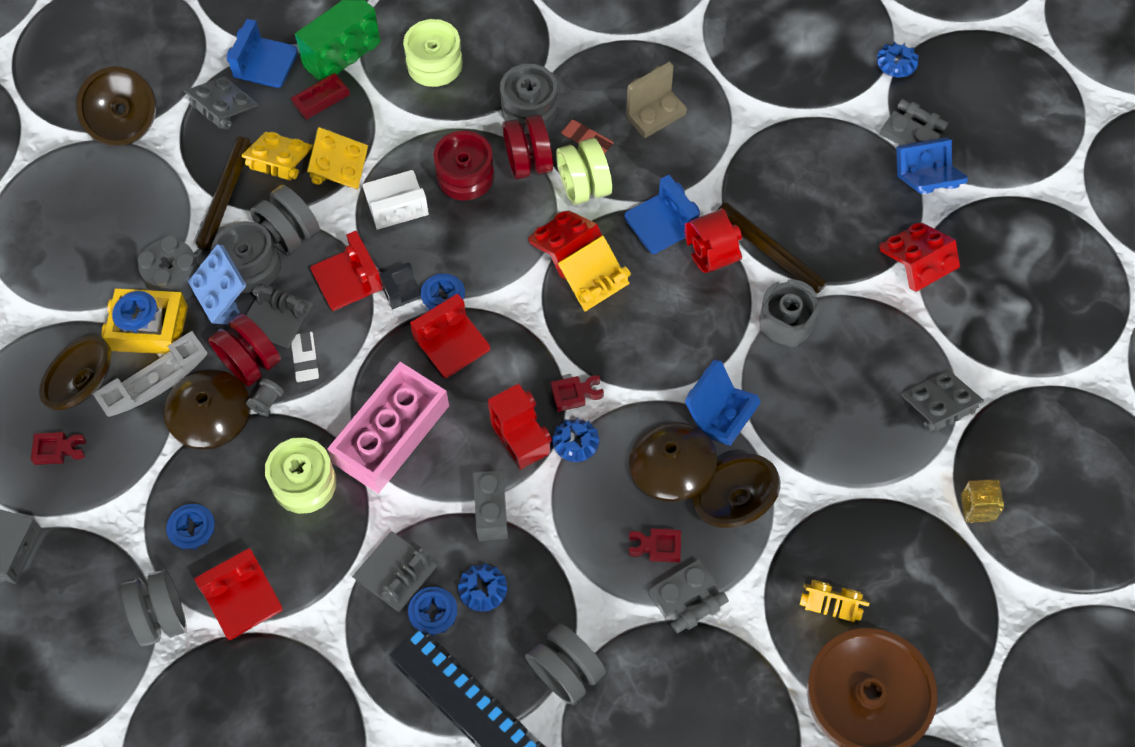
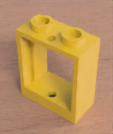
M115 288L113 299H110L108 302V320L102 327V338L109 343L111 351L154 354L169 353L168 346L182 337L188 305L182 292ZM134 291H144L151 294L156 300L158 308H167L161 335L120 332V328L116 326L112 318L113 308L117 301L124 295Z

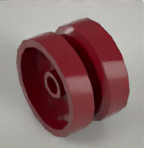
M540 114L526 117L524 131L521 123L516 119L502 123L506 152L515 180L530 176L531 163L539 175L553 171L550 140Z
M463 130L444 136L436 144L433 156L437 183L444 194L452 199L465 201L476 199L484 195L491 188L494 180L493 155L491 145L486 138L476 132Z
M239 313L228 323L230 333L219 329L208 338V341L229 371L244 385L250 387L261 378L260 368L270 371L281 361V357L273 343L259 326L245 314Z

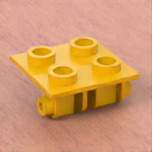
M318 127L307 170L312 178L311 181L314 184H322V181L328 179L358 190L368 145Z
M265 132L242 154V157L246 158L245 164L251 170L265 174L271 172L272 176H277L278 174V177L290 181L298 177L299 170L295 166L309 153L314 145L305 143L300 139L283 137L275 132Z
M601 236L558 263L584 312L630 284L628 281V277L631 276L629 269L625 266L623 268L620 267L604 236Z
M812 580L811 585L805 583L803 585L805 590L809 591L808 594L802 593L800 605L805 606V610L821 613L824 596H827L823 615H827L830 600L835 598L832 617H836L840 600H842L838 618L854 622L855 620L861 621L863 609L858 608V605L869 606V602L863 598V594L856 590L842 587L841 593L831 590L832 586L830 584L817 580Z

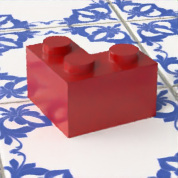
M518 383L488 399L491 426L519 470L550 454L552 438L546 427H540L535 420L537 419L534 411L536 402L529 391L524 392Z

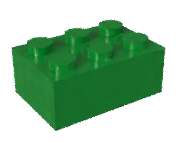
M342 0L295 33L303 67L318 81L325 79L333 73L338 75L343 69L354 64L361 56L375 49L381 43L375 8L365 0Z

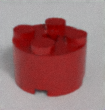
M723 208L693 219L685 224L684 233L687 246L693 245L695 253H692L691 256L703 273L713 272L742 260V253L738 241L742 240L741 231L737 225L732 226Z

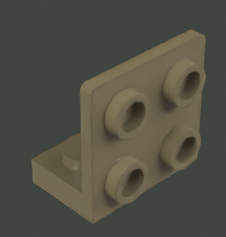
M671 62L654 68L651 73L633 80L628 85L626 118L644 139L687 113V107L671 91L674 67Z

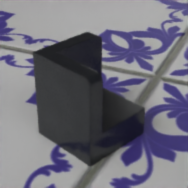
M405 263L379 274L383 292L392 310L421 299V291L414 279L410 263Z

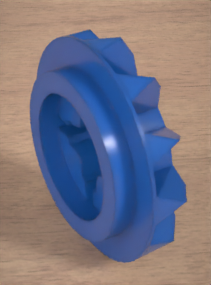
M894 41L891 45L885 44L882 50H879L877 64L887 75L906 77L916 70L919 55L914 53V47L908 48L905 43L898 45ZM897 55H901L902 58L895 64V58Z
M451 274L434 275L427 279L421 288L422 303L425 304L429 311L445 301L442 297H438L439 287H441L442 291L444 290L445 293H448L447 300L457 293L462 299H465L463 283Z
M134 291L124 295L117 301L113 308L112 318L116 326L125 333L127 331L137 333L138 329H148V324L151 321H156L155 314L159 309L156 300L151 294L144 291ZM138 306L141 312H139L137 314L136 319H134L131 314L135 313V309H137Z
M578 417L574 420L565 419L560 426H556L553 435V447L561 458L570 462H581L592 457L599 446L598 432L589 420L583 421ZM571 431L577 436H583L581 437V448L575 441L569 442L571 440Z
M187 504L175 510L169 517L166 526L167 536L173 545L182 550H197L199 546L208 544V539L212 534H215V520L212 513L206 507L199 504ZM189 518H191L196 526L199 525L194 530V536H191L187 530L184 531V529L189 527Z
M485 562L478 566L472 565L469 570L462 573L458 584L459 596L462 602L472 610L480 612L490 611L499 606L506 596L507 582L505 575L499 571L497 566H489ZM477 578H480L484 583H491L487 586L488 597L481 590H474L478 587Z
M428 587L420 590L413 596L408 607L411 625L421 633L428 632L432 636L445 633L451 625H454L458 613L457 604L452 594L440 587ZM433 600H435L437 610L442 611L436 614L434 622L431 621L429 614L424 613L430 610Z

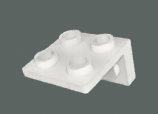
M413 170L363 184V190L377 230L429 215L423 188L420 189Z

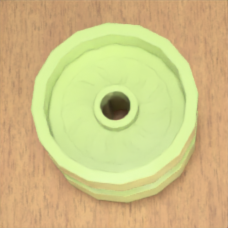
M435 19L420 21L410 27L405 34L403 42L409 75L417 83L432 87L446 85L456 79L462 70L463 63L458 31L450 23Z
M595 138L580 141L578 151L572 145L557 148L556 159L560 177L566 194L574 206L588 202L590 193L597 199L612 193V181L608 163L599 142Z
M291 438L280 443L270 453L265 463V477L277 502L288 511L298 514L312 513L324 507L335 492L336 473L326 449L317 441L308 438Z

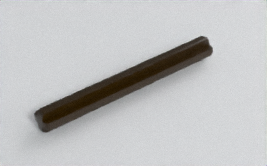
M239 136L236 138L195 242L197 248L208 251L211 249L246 159L242 157V154L251 146L250 139L247 137Z
M724 202L718 208V210L723 208L726 211L732 226L737 225L745 238L795 278L811 286L817 294L826 286L825 279L729 203Z

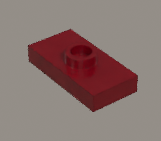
M333 73L291 97L294 106L307 120L349 96L350 93L341 79Z

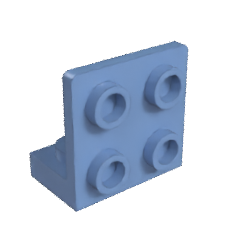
M217 244L189 279L188 283L211 323L228 325L229 321L240 313L235 300L245 289L246 283L225 247Z

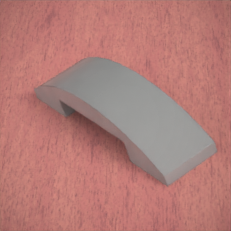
M191 331L168 346L169 353L123 382L116 378L97 390L93 395L106 415L110 417L120 414L153 399L191 372L208 354L195 334Z

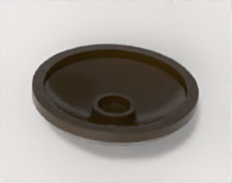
M106 67L91 74L82 84L76 102L77 115L84 130L95 140L106 145L125 146L141 139L151 128L156 115V99L149 83L138 73L124 67ZM124 104L126 107L125 111L119 113V106Z
M91 335L76 340L61 351L49 365L42 378L39 389L42 403L52 410H65L73 408L91 397L100 388L110 369L111 347L109 343L100 336Z
M221 370L195 372L179 381L167 396L164 405L165 424L171 435L187 447L206 450L223 446L235 439L248 423L251 408L247 406L246 402L250 398L244 384L228 372ZM207 398L204 403H199L201 399Z
M680 422L664 423L650 428L636 440L630 452L629 468L634 483L646 495L667 502L683 501L698 495L711 483L717 470V453L712 440L699 428ZM671 449L676 450L674 453H668V452H667L668 450H671Z
M738 454L727 457L717 462L715 476L708 487L693 497L694 507L703 521L715 527L734 528L749 524L764 515L776 501L781 487L780 476L774 464L763 456Z

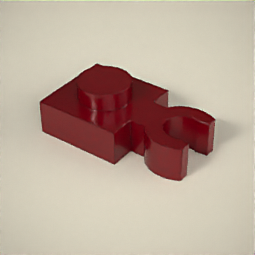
M579 376L551 382V390L557 412L586 406L585 398L592 400L602 399L604 397V390H593L591 388L594 385L600 384V376H591L583 383H580Z
M64 432L35 433L31 461L34 465L64 464L65 456H71L76 460L85 458V453L79 449L74 450V448L79 444H86L87 440L82 435H73L67 440Z
M651 529L650 537H646L638 531L629 533L630 541H638L641 544L637 548L629 547V556L639 557L644 553H650L649 561L680 563L681 530Z

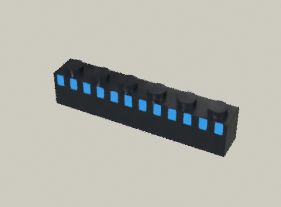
M416 628L389 654L392 664L476 747H546L540 741L534 743L526 736L529 732L527 728L516 718L511 721L504 714L506 709L494 696L489 699L481 692L483 689L481 683L472 675L466 677L459 670L462 666L450 653L445 656L437 649L440 646L430 633L426 632L423 635Z

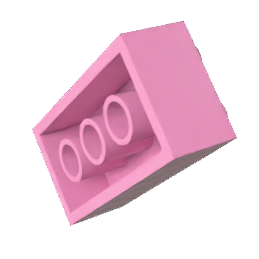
M399 362L327 448L332 464L379 494L449 407L447 391L402 362Z

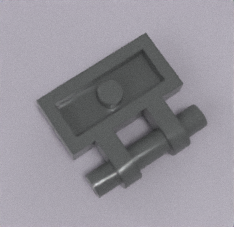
M902 99L898 109L906 113L901 115L894 111L881 128L879 135L898 145H906L939 139L940 134L933 130L936 128L945 132L949 123L940 119L941 116L933 112L931 114L921 109L919 104L915 102L910 103ZM915 117V118H917V119H919V120L925 122L926 125L923 126V125H921V124H919V123L913 121V118Z
M700 559L652 587L648 592L665 618L676 612L679 618L672 622L671 626L677 634L686 628L688 630L698 625L697 621L708 614H716L720 611L721 606L729 602L728 597L723 591L714 597L710 595L709 591L714 589L717 583ZM699 598L702 603L691 611L687 609L686 605Z

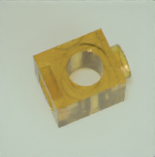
M999 480L969 481L961 494L965 522L996 521L1004 509Z

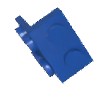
M246 19L243 27L237 32L233 47L229 48L227 52V62L230 65L234 78L280 88L283 86L298 55V49L294 45L261 38L257 21Z
M948 137L896 146L897 177L918 193L928 194L938 188L956 189L960 187V184L968 183V176L952 166V140Z
M667 175L660 179L659 195L625 213V221L651 254H656L684 239L685 224L698 218L700 210L695 202H690L686 197L682 185L679 182H675L670 175Z
M715 359L705 369L693 389L689 391L685 403L700 430L710 439L731 446L761 401L758 395L734 388L722 361Z

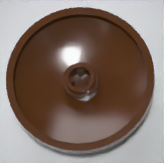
M859 628L834 637L817 654L810 668L807 680V698L813 718L822 732L839 747H912L929 729L936 713L937 686L928 662L907 640L885 630Z

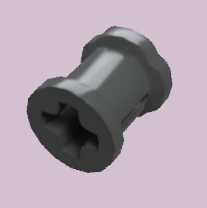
M263 378L259 383L260 388L253 398L248 399L246 404L257 414L268 417L271 413V406L277 397L283 395L284 391L273 381Z

